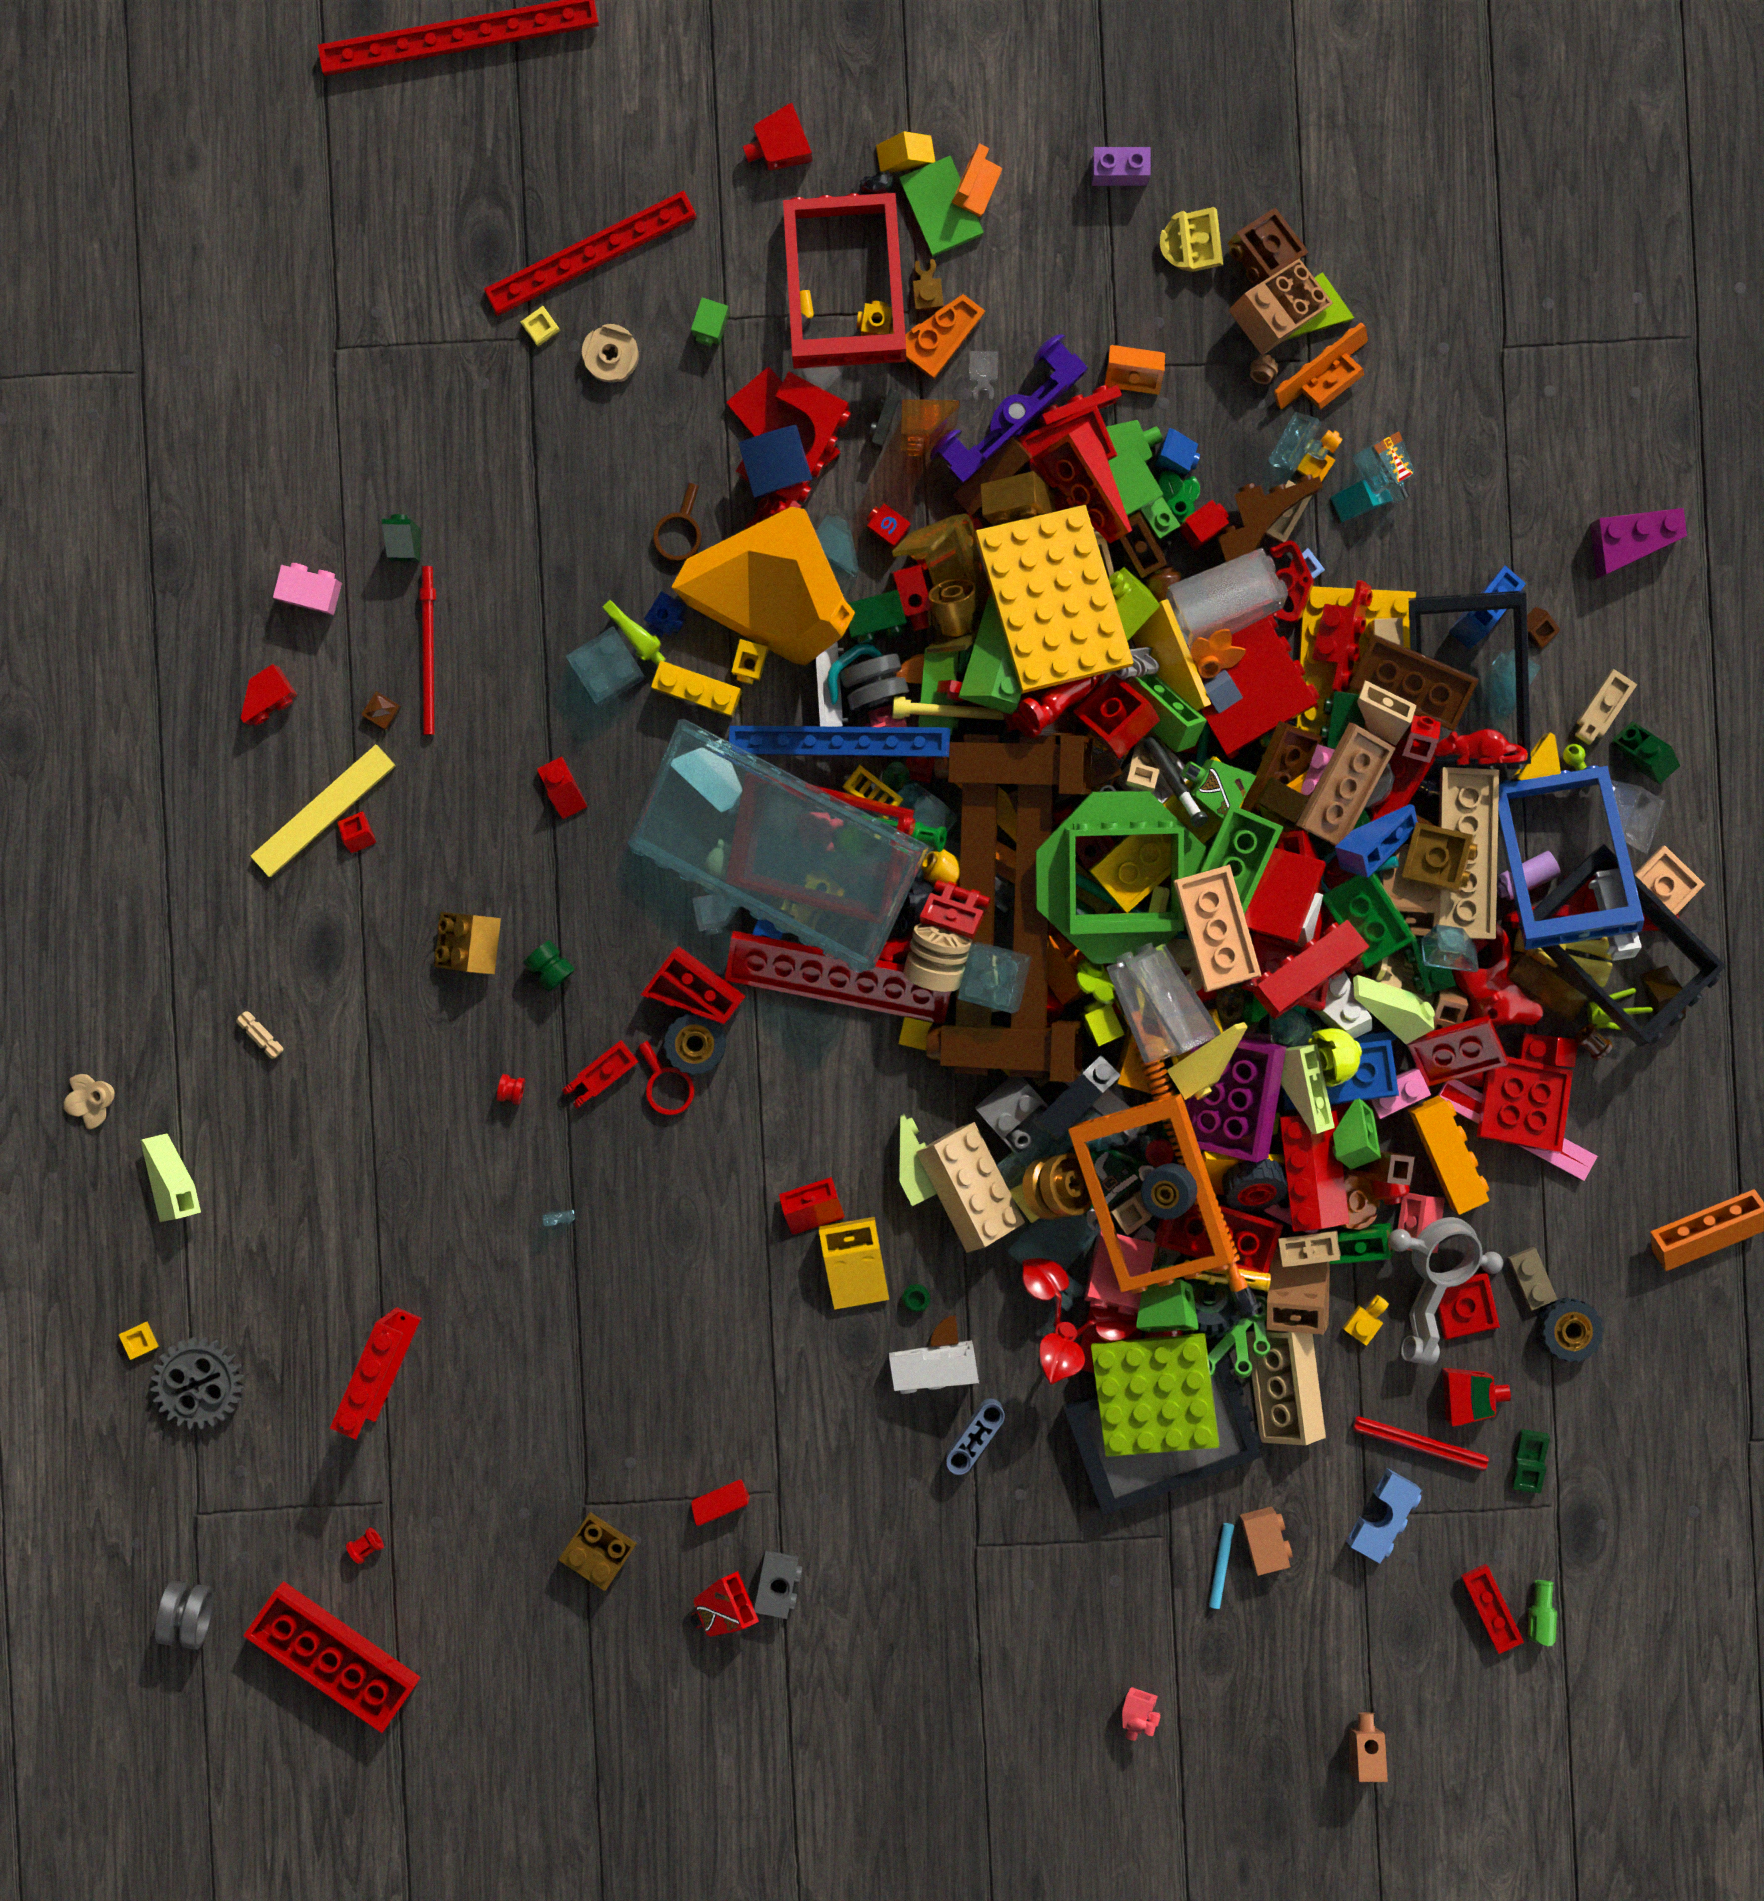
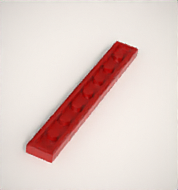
M683 190L484 288V291L496 315L499 316L696 219L697 215Z

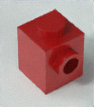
M1413 715L1412 722L1404 739L1402 756L1430 763L1439 741L1441 722L1435 721L1428 716L1420 717Z

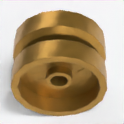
M1065 1153L1054 1157L1040 1158L1033 1161L1027 1167L1023 1178L1024 1197L1031 1211L1041 1219L1052 1220L1077 1216L1085 1213L1092 1205L1076 1154Z

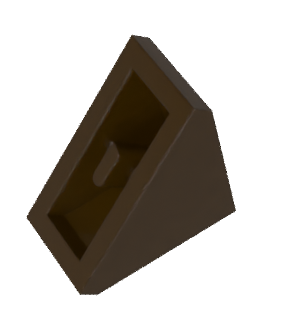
M1270 777L1256 802L1288 827L1294 829L1309 798Z
M1667 965L1640 974L1648 1001L1655 1016L1682 989V986ZM1686 1007L1681 1011L1683 1017L1680 1020L1686 1018Z

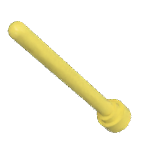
M893 697L892 719H904V717H910V714L1004 720L1002 712L992 708L911 703V700H905V697Z

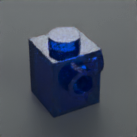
M661 591L644 618V621L649 624L647 630L660 638L663 634L671 637L673 632L678 634L684 625L685 619L682 617L687 611V607Z

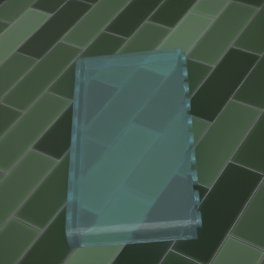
M685 719L677 721L627 842L633 853L640 856L647 855L655 860L654 863L657 866L677 871L680 878L701 884L702 889L710 894H720L726 898L728 904L748 909L750 915L759 920L766 919L774 923V928L783 933L791 932L799 937L798 940L801 943L819 947L827 957L836 960L839 958L847 962V966L850 969L859 973L875 967L929 848L927 844Z

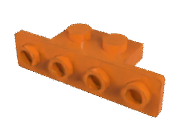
M1359 323L1356 327L1349 329L1342 338L1333 345L1326 347L1313 361L1303 365L1294 376L1283 381L1274 391L1277 406L1283 409L1303 393L1321 410L1364 376L1363 368L1350 355L1367 343L1366 326L1363 323Z

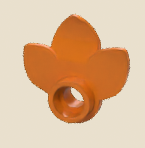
M1229 629L1215 631L1208 640L1198 637L1193 642L1190 654L1195 659L1194 664L1201 677L1213 678L1219 674L1221 669L1233 667L1244 656L1246 652L1244 648L1231 646L1232 635Z

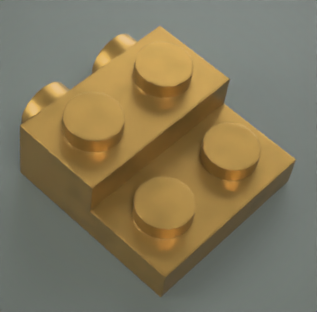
M1416 822L1402 879L1460 894L1461 887L1467 888L1471 872L1466 871L1468 860L1474 861L1478 844L1473 843L1474 838L1472 834Z

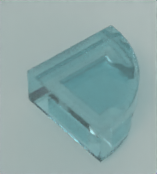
M574 1210L548 1212L543 1215V1225L553 1226L563 1222L569 1223L575 1220Z

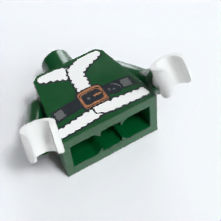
M1088 1145L1108 1207L1139 1180L1144 1181L1146 1176L1154 1170L1152 1166H1147L1133 1152L1116 1147L1107 1150L1104 1147L1095 1154ZM1092 1204L1083 1214L1087 1217L1090 1228L1096 1230L1092 1223L1097 1219Z

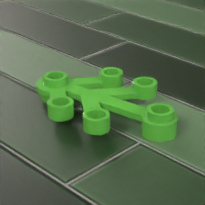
M1255 1295L1256 1300L1261 1303L1260 1308L1263 1312L1246 1319L1241 1318L1237 1326L1234 1325L1230 1333H1223L1225 1337L1208 1354L1211 1378L1215 1372V1365L1234 1344L1237 1356L1234 1369L1236 1375L1246 1378L1251 1374L1252 1364L1248 1359L1246 1330L1252 1324L1254 1325L1256 1338L1253 1344V1353L1260 1358L1266 1357L1269 1354L1270 1343L1267 1341L1265 1329L1267 1298ZM1263 1344L1267 1349L1264 1352H1260L1256 1346ZM1244 1364L1248 1367V1371L1242 1372L1238 1369V1366Z

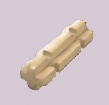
M245 1011L236 1020L237 1024L242 1029H247L246 1033L260 1048H265L264 1052L273 1059L279 1056L283 1051V1047L277 1041H273V1036L259 1022L254 1021L255 1017L250 1012Z

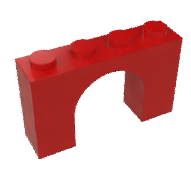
M788 371L775 397L777 402L805 416L812 423L815 429V441L811 450L806 455L812 478H818L825 465L822 460L826 452L831 453L838 441L835 435L839 427L845 428L850 419L851 413L848 412L850 409L849 403ZM742 458L736 473L738 477L749 482ZM811 481L790 489H781L771 494L792 499L798 504L800 501L805 503L812 490L809 487Z

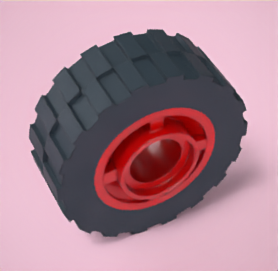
M1264 1159L1259 1162L1246 1160L1242 1163H1237L1224 1173L1222 1179L1226 1202L1231 1208H1235L1238 1211L1250 1212L1270 1208V1206L1276 1205L1280 1200H1283L1285 1194L1288 1193L1283 1167L1275 1160Z

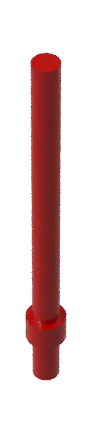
M422 566V588L419 589V601H422L423 735H435L433 601H436V589H433V567Z

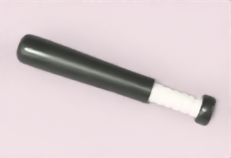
M1155 736L1148 737L1143 743L1144 749L1157 769H1159V772L1172 789L1178 801H1182L1189 815H1191V824L1194 827L1203 826L1208 821V816L1205 812L1200 811L1190 795V790L1160 740Z

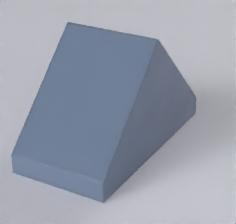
M1225 669L1220 671L1215 677L1202 682L1209 699L1218 713H1221L1243 698Z

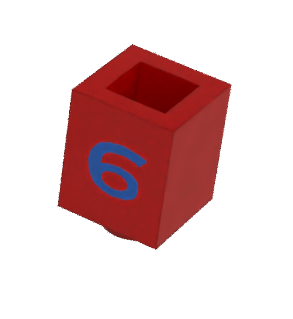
M885 503L880 509L875 507L866 519L869 522L867 530L893 550H895L911 528V523Z

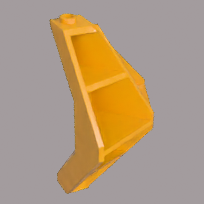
M789 507L686 559L671 587L691 608L748 639L767 646L770 651L783 658L805 666L843 637L855 614L843 597L805 509Z

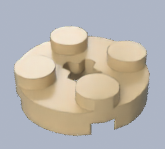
M606 324L590 332L582 346V356L587 370L595 378L603 382L625 381L638 364L639 351L637 343L629 331L619 325ZM615 347V352L618 356L612 358V360H607L606 355L603 354L604 350Z

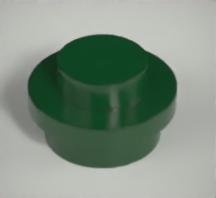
M912 1284L904 1290L902 1301L909 1311L921 1312L928 1307L930 1294L923 1285Z

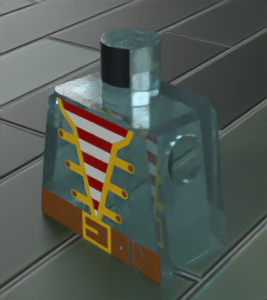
M1399 431L1352 456L1353 461L1374 494L1388 489L1394 503L1410 496L1403 481L1414 475V469Z

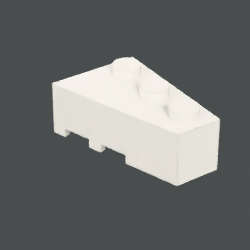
M1345 971L1334 980L1329 978L1325 1009L1321 1012L1313 1011L1330 1028L1344 1030L1353 1039L1371 1031L1372 1017L1367 1009L1354 998V987Z
M972 1340L959 1342V1344L889 1353L894 1391L900 1390L901 1394L913 1393L920 1388L934 1390L945 1386L979 1383Z

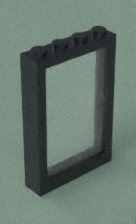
M1226 1353L1215 1365V1372L1211 1378L1220 1443L1219 1448L1106 1457L1097 1392L1063 1404L1103 1516L1262 1457L1259 1449L1263 1448V1443L1258 1431L1253 1433L1250 1422L1254 1421L1249 1406H1243L1240 1399L1244 1392L1239 1379L1233 1380L1230 1370L1234 1369V1365L1229 1353Z

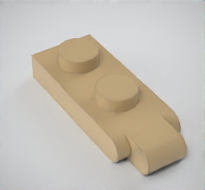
M1615 669L1610 670L1577 720L1580 728L1575 736L1588 745L1596 737L1601 739L1637 684Z

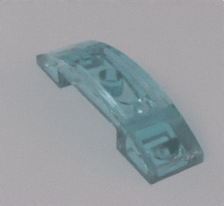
M1088 1110L1074 1124L1093 1119L1094 1116ZM1069 1130L1057 1141L1045 1131L1019 1155L1012 1152L997 1165V1168L1008 1189L1010 1190L1023 1184L1025 1171L1033 1161L1044 1157L1065 1154L1073 1146Z

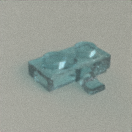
M1294 412L1268 461L1275 467L1295 472L1305 453L1316 459L1324 460L1329 450L1321 447L1322 442L1313 439L1322 423L1315 417Z

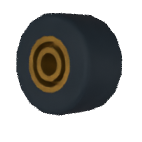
M1174 1163L1163 1164L1150 1172L1142 1182L1141 1199L1147 1211L1155 1217L1164 1220L1175 1219L1189 1210L1195 1202L1197 1196L1196 1180L1191 1172L1183 1166Z

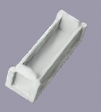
M837 642L816 657L820 726L843 727V723L848 722V718L842 717L840 674L837 678L839 694L835 705L831 704L827 685V676L831 665L839 658L838 653L844 652V648H838Z
M1619 869L1597 872L1595 880H1592L1588 886L1589 889L1594 890L1599 911L1628 907ZM1637 932L1607 937L1609 943L1607 954H1612V961L1633 958L1641 949Z

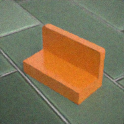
M980 143L972 153L951 203L978 217L983 215L1002 171L1000 166L985 159L989 148Z
M1110 345L1104 385H1108L1109 388L1118 385L1123 390L1160 395L1165 371V353Z

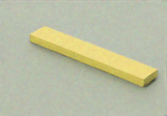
M375 744L256 850L251 857L269 877H272L396 765Z

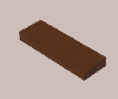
M1011 437L953 496L971 516H974L982 508L981 484L1015 476L1032 459V456L1016 437Z

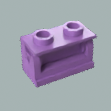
M1094 147V154L1091 157V186H1147L1151 176V147Z

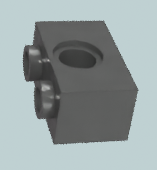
M771 1551L765 1552L754 1609L755 1613L787 1619L788 1611H794L797 1594L792 1593L794 1583H800L803 1567L797 1566V1556ZM779 1579L783 1580L787 1587L779 1591L775 1590L771 1583Z

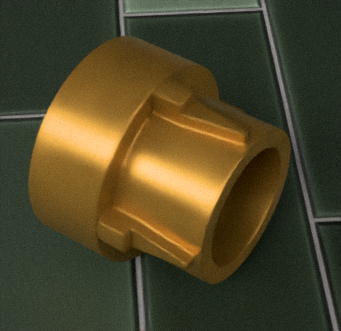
M952 579L944 581L930 590L928 596L932 614L940 625L943 635L962 636L977 628L976 609L979 607V599L974 582L967 579Z

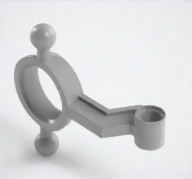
M1454 1217L1434 1221L1417 1238H1412L1403 1229H1396L1389 1235V1245L1393 1250L1402 1252L1408 1248L1412 1249L1413 1266L1417 1273L1425 1279L1409 1313L1414 1335L1407 1336L1402 1343L1401 1355L1405 1361L1433 1366L1437 1362L1440 1353L1438 1345L1440 1337L1434 1314L1447 1287H1454L1466 1282L1474 1275L1479 1266L1489 1274L1498 1273L1503 1267V1259L1498 1253L1487 1252L1482 1255V1246L1474 1229L1464 1220ZM1454 1234L1465 1235L1468 1241V1249L1462 1262L1448 1272H1432L1429 1268V1258L1436 1245L1448 1236Z

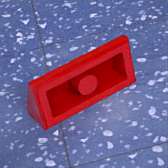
M737 1480L692 1500L691 1505L696 1525H703L748 1505L750 1496L743 1481Z

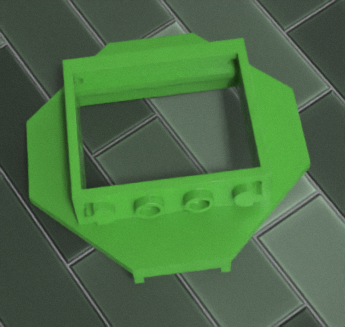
M1150 791L1091 792L1035 851L1036 909L1093 964L1150 962L1179 931H1184L1185 922L1173 881L1200 873L1206 859V847ZM1171 834V912L1076 915L1075 836Z

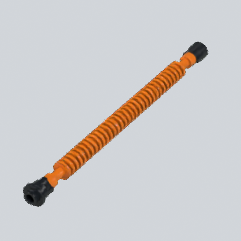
M1134 986L1114 993L1113 997L1122 1015H1124L1127 1025H1131L1136 1040L1131 1042L1132 1046L1139 1045V1047L1134 1049L1135 1053L1141 1052V1054L1137 1055L1138 1060L1144 1059L1139 1064L1141 1067L1147 1066L1142 1069L1143 1074L1150 1073L1145 1076L1146 1081L1152 1080L1148 1083V1087L1155 1086L1150 1092L1151 1094H1158L1153 1097L1154 1101L1174 1095V1089L1168 1090L1173 1087L1172 1082L1165 1083L1170 1080L1169 1075L1163 1077L1164 1074L1168 1073L1167 1070H1160V1068L1165 1066L1164 1062H1157L1162 1057L1161 1055L1155 1056V1054L1159 1053V1049H1152V1047L1157 1045L1156 1041L1149 1042L1154 1039L1153 1034L1147 1035L1142 1024L1143 1016ZM1171 1118L1164 1119L1162 1122L1168 1121L1164 1124V1128H1171L1166 1131L1167 1135H1174L1169 1138L1170 1143L1176 1142L1172 1145L1173 1150L1179 1149L1174 1152L1175 1156H1181L1177 1158L1178 1163H1183L1180 1166L1187 1169ZM1197 1198L1194 1202L1195 1205L1198 1204ZM1199 1205L1196 1206L1198 1212L1201 1211ZM1200 1212L1198 1215L1200 1218H1203L1202 1213ZM1204 1219L1201 1220L1202 1225H1205ZM1228 1233V1237L1230 1240L1232 1239V1236L1230 1233ZM1230 1240L1235 1258L1228 1264L1229 1268L1226 1271L1229 1276L1228 1284L1235 1307L1233 1312L1235 1316L1241 1315L1242 1319H1246L1258 1314L1257 1309L1261 1307V1303L1256 1300L1249 1284L1247 1285L1244 1275L1239 1273L1236 1261L1240 1257L1239 1254H1235L1237 1249L1233 1247L1235 1245L1234 1241Z

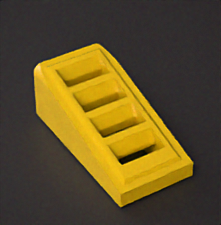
M861 765L857 767L842 786L849 794L865 798L863 796L873 783L876 787L866 799L873 800L882 790L885 793L878 802L884 803L890 796L894 799L890 805L899 806L904 800ZM865 777L868 779L859 792L856 791L855 788ZM877 814L882 819L888 820L890 818L888 816Z

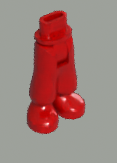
M1103 674L1059 684L1045 692L1039 702L1032 698L1024 699L1020 702V709L1012 713L1015 726L1023 735L1029 738L1036 737L1046 726L1051 725L1067 707L1087 696Z

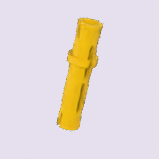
M1211 1269L1205 1270L1211 1273L1201 1272L1202 1275L1194 1278L1205 1280L1211 1285H1214L1215 1282L1228 1284L1229 1280L1226 1269L1219 1272H1212ZM1238 1269L1240 1275L1252 1279L1246 1280L1250 1288L1268 1292L1271 1280L1269 1273L1265 1274Z

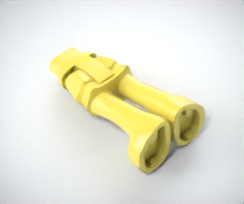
M1521 929L1517 930L1513 950L1523 952L1525 957L1531 956L1543 965L1549 964L1554 968L1558 966L1541 948L1525 950ZM1603 937L1600 940L1560 944L1564 950L1567 948L1593 954L1606 960H1612V954H1607V949L1609 948L1607 937ZM1570 955L1587 974L1591 975V978L1600 987L1606 985L1611 973L1612 963Z

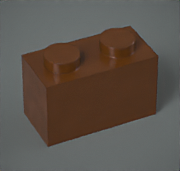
M1140 510L1128 516L1132 531L1122 536L1120 540L1141 578L1167 563L1165 555Z

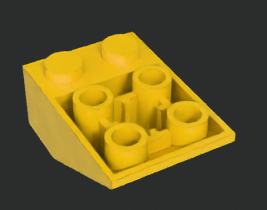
M875 1217L820 1226L819 1234L834 1310L889 1300Z

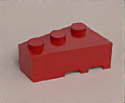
M680 946L672 951L641 993V996L660 1000L670 1006L689 1010L691 1013L723 1024L730 1019L746 997Z

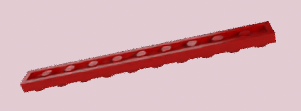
M560 0L319 44L318 51L324 76L598 27L599 21L595 0Z

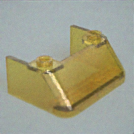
M967 514L953 515L912 531L892 551L894 557L911 555L915 560L925 558L934 587L952 579H967L976 585L979 599V607L976 609L977 628L962 636L943 635L940 625L936 622V618L933 615L932 625L938 636L926 648L927 654L967 650L976 640L988 596L992 593L987 574L983 570L979 556L978 543L975 537L976 532L972 520Z

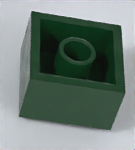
M898 590L848 603L855 612L848 626L852 644L870 645L875 643V638L885 636L886 640L902 636V631L906 630L907 622Z

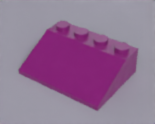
M1194 1032L1191 1054L1218 1035ZM1241 1038L1219 1081L1210 1087L1212 1092L1200 1100H1197L1196 1097L1184 1099L1200 1149L1253 1162H1259L1269 1157L1286 1046Z

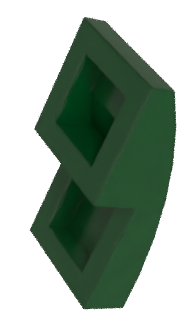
M1520 1429L1512 1478V1488L1514 1490L1541 1494L1547 1470L1544 1463L1550 1442L1548 1433Z

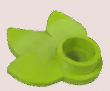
M1088 958L1081 960L1077 965L1079 973L1076 975L1079 987L1085 993H1092L1098 1001L1112 1005L1114 1003L1113 990L1122 989V984L1113 974L1105 971L1102 963L1093 964Z

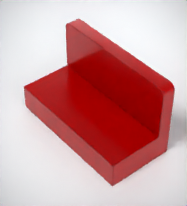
M832 1177L779 1194L783 1213L792 1234L804 1232L845 1217Z

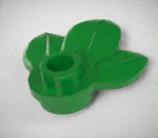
M1163 471L1160 475L1158 486L1163 492L1164 501L1177 521L1183 523L1195 511L1194 502L1200 496L1199 482L1195 476L1182 481L1177 474L1171 471ZM1183 504L1186 509L1183 512H1178L1175 509L1176 506Z

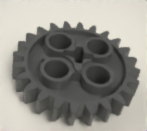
M192 1337L189 1339L188 1345L184 1340L178 1342V1348L172 1345L168 1348L169 1354L164 1353L160 1355L163 1363L154 1365V1368L160 1373L151 1376V1379L158 1382V1385L152 1387L151 1391L159 1392V1396L153 1401H162L164 1404L159 1409V1412L167 1409L170 1411L167 1417L168 1421L176 1416L178 1417L177 1426L187 1421L188 1429H192L197 1422L199 1428L203 1429L206 1427L207 1421L211 1426L217 1424V1418L223 1421L227 1418L226 1412L232 1413L236 1409L232 1403L241 1401V1398L235 1393L244 1390L242 1385L237 1384L238 1381L244 1378V1375L236 1374V1370L242 1366L241 1364H232V1360L236 1355L232 1354L228 1357L225 1355L228 1346L219 1350L217 1349L218 1340L208 1345L207 1337H204L198 1344L196 1338ZM201 1358L207 1359L210 1362V1371H205L201 1368ZM175 1369H180L184 1373L185 1378L183 1382L175 1378ZM216 1372L220 1373V1377L209 1380L201 1386L197 1385L179 1394L175 1393L177 1388L186 1386L195 1380H201ZM212 1384L217 1385L221 1389L220 1397H215L211 1393L210 1388ZM186 1395L194 1398L195 1407H189L185 1403Z

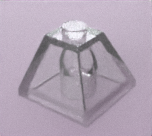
M1611 780L1626 844L1643 854H1648L1666 802L1641 786ZM1602 804L1603 811L1606 815L1604 804Z

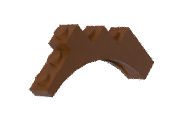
M1312 474L1303 476L1296 480V485L1287 488L1285 484L1275 486L1269 489L1270 494L1264 495L1261 485L1255 487L1254 483L1238 488L1239 493L1234 494L1244 527L1239 529L1238 525L1225 528L1222 530L1223 535L1218 536L1228 569L1223 570L1222 566L1206 571L1207 576L1201 578L1218 630L1224 629L1246 616L1245 589L1249 568L1258 546L1267 531L1285 512L1303 499L1323 491L1320 476L1313 478Z

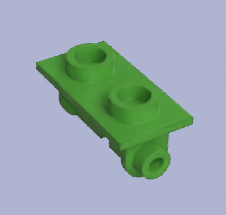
M1163 497L1140 509V512L1152 528L1154 537L1157 536L1160 540L1180 527L1179 522Z

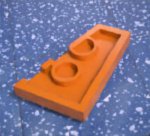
M962 294L935 312L932 317L921 324L919 323L905 334L906 359L934 380L984 316L985 310Z

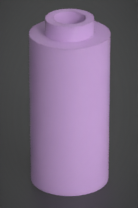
M1549 851L1522 863L1528 891L1561 875L1559 865ZM1507 870L1497 875V893L1501 898L1505 897L1510 901L1514 899Z

